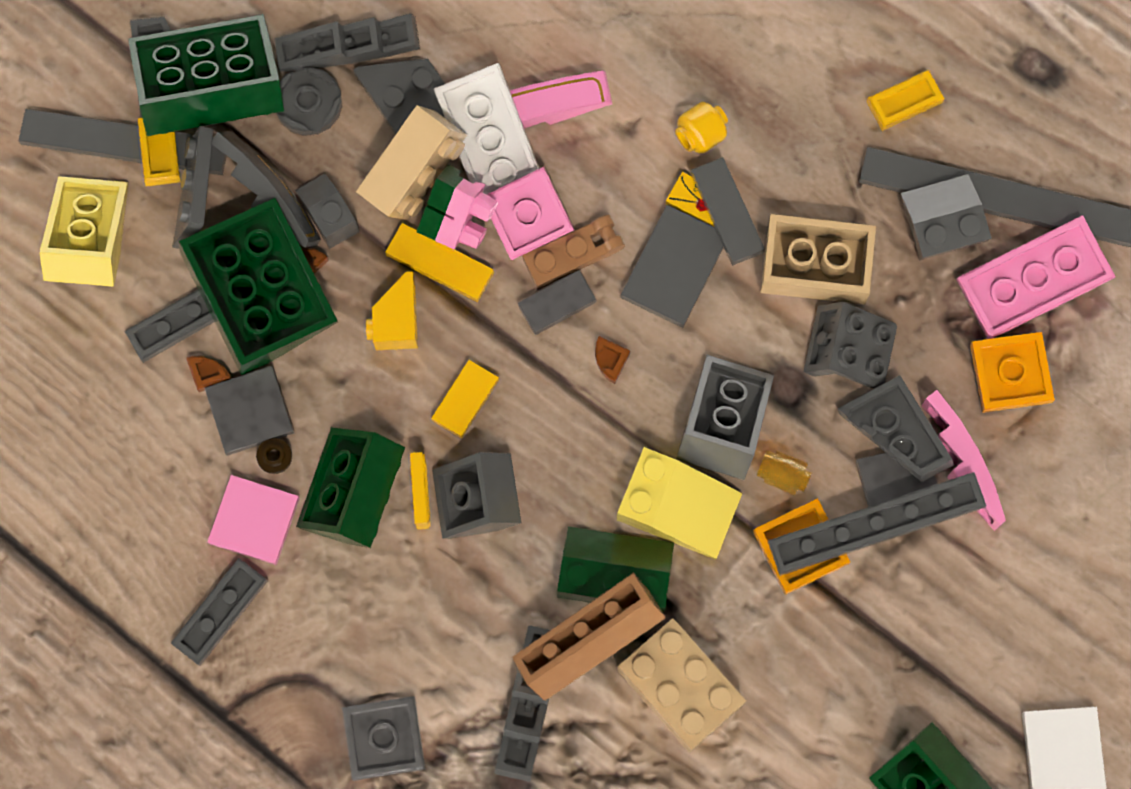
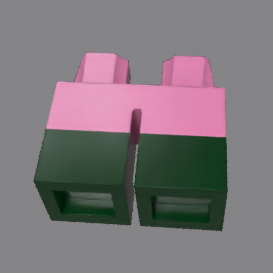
M448 165L436 178L427 202L428 205L425 207L416 232L452 249H455L459 243L477 249L482 243L487 229L472 222V218L476 216L488 222L498 202L483 193L486 184L480 182L471 183L459 176L460 170Z

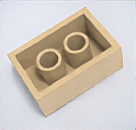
M416 105L356 193L388 217L406 220L410 216L412 218L415 217L425 204L423 197L430 188L433 189L436 178L441 174L450 159L454 161L462 153L465 147L463 141L467 134L436 111Z
M770 214L760 293L865 305L870 295L876 226Z
M674 618L618 666L617 671L689 753L746 702L743 696Z

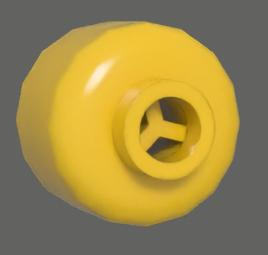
M700 102L678 117V128H676L675 133L679 142L687 151H695L700 154L705 153L726 138L727 129L725 124L728 123V118L721 107L717 105L713 107L707 102Z

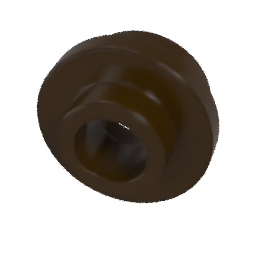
M277 438L268 439L257 450V463L267 473H282L292 462V451L285 441ZM272 450L280 451V457L276 461L268 460V453Z

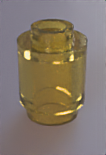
M767 450L759 467L757 477L764 479L763 483L795 496L797 490L805 492L812 472L806 470L809 464L778 450L776 453Z

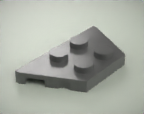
M428 58L360 66L353 69L354 75L395 135L416 105L434 110L444 117L434 88L445 83Z

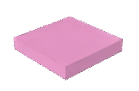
M545 167L486 194L498 202L491 220L511 260L574 230Z
M231 475L207 542L210 545L277 565L300 498L297 495Z

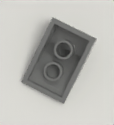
M707 355L676 459L745 480L755 454L774 375Z

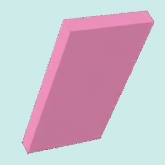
M1082 215L958 277L956 280L987 339H993L1113 280L1116 276Z

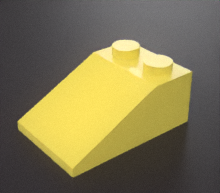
M58 176L39 252L44 281L114 286L120 260L128 182Z
M644 447L617 512V521L716 560L742 493L676 459Z

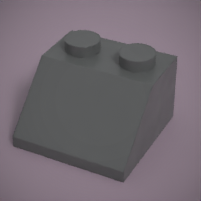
M969 174L900 194L919 261L992 239L982 203Z
M478 452L432 470L442 539L496 532L522 523L511 453Z

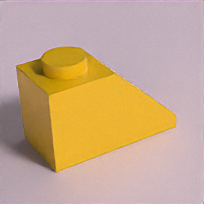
M413 271L405 272L372 307V319H366L367 340H373L376 351L418 348L416 286Z

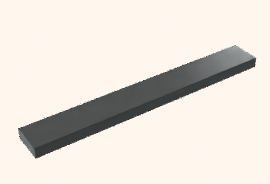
M870 147L866 150L859 183L904 193L969 174L982 203L984 213L1050 229H1056L1083 215L1096 240L1131 248L1130 209Z

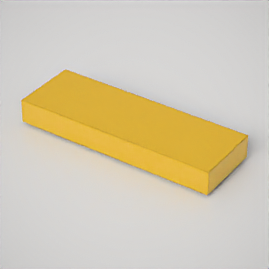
M401 223L385 252L386 256L478 303L494 274V269L455 249L417 233V230Z

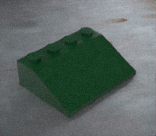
M264 14L128 38L146 136L166 134L179 130L199 128V126L236 121L284 111L280 81Z
M276 198L179 241L180 254L241 376L274 361L338 323Z

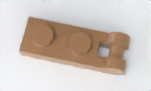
M610 215L602 216L583 228L522 255V259L536 288H542L621 251L625 244L620 236H616L613 230L614 223ZM601 235L604 243L595 247L592 238Z

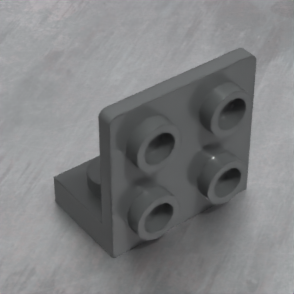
M846 302L818 306L803 372L814 377L837 374L872 389L881 386L886 382L897 324Z

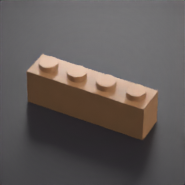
M633 573L514 655L512 659L526 684L546 701L666 617L650 591Z

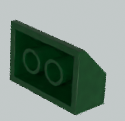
M331 427L296 527L349 545L371 548L378 532V525L385 505L389 501L396 473L401 466L405 447L375 432Z
M568 527L557 587V598L591 603L634 573L650 591L664 614L674 543Z
M933 722L912 738L869 777L878 789H992Z

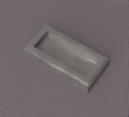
M580 270L518 302V306L534 335H537L595 304L596 298Z

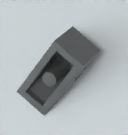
M326 174L295 190L329 249L359 233L354 216Z

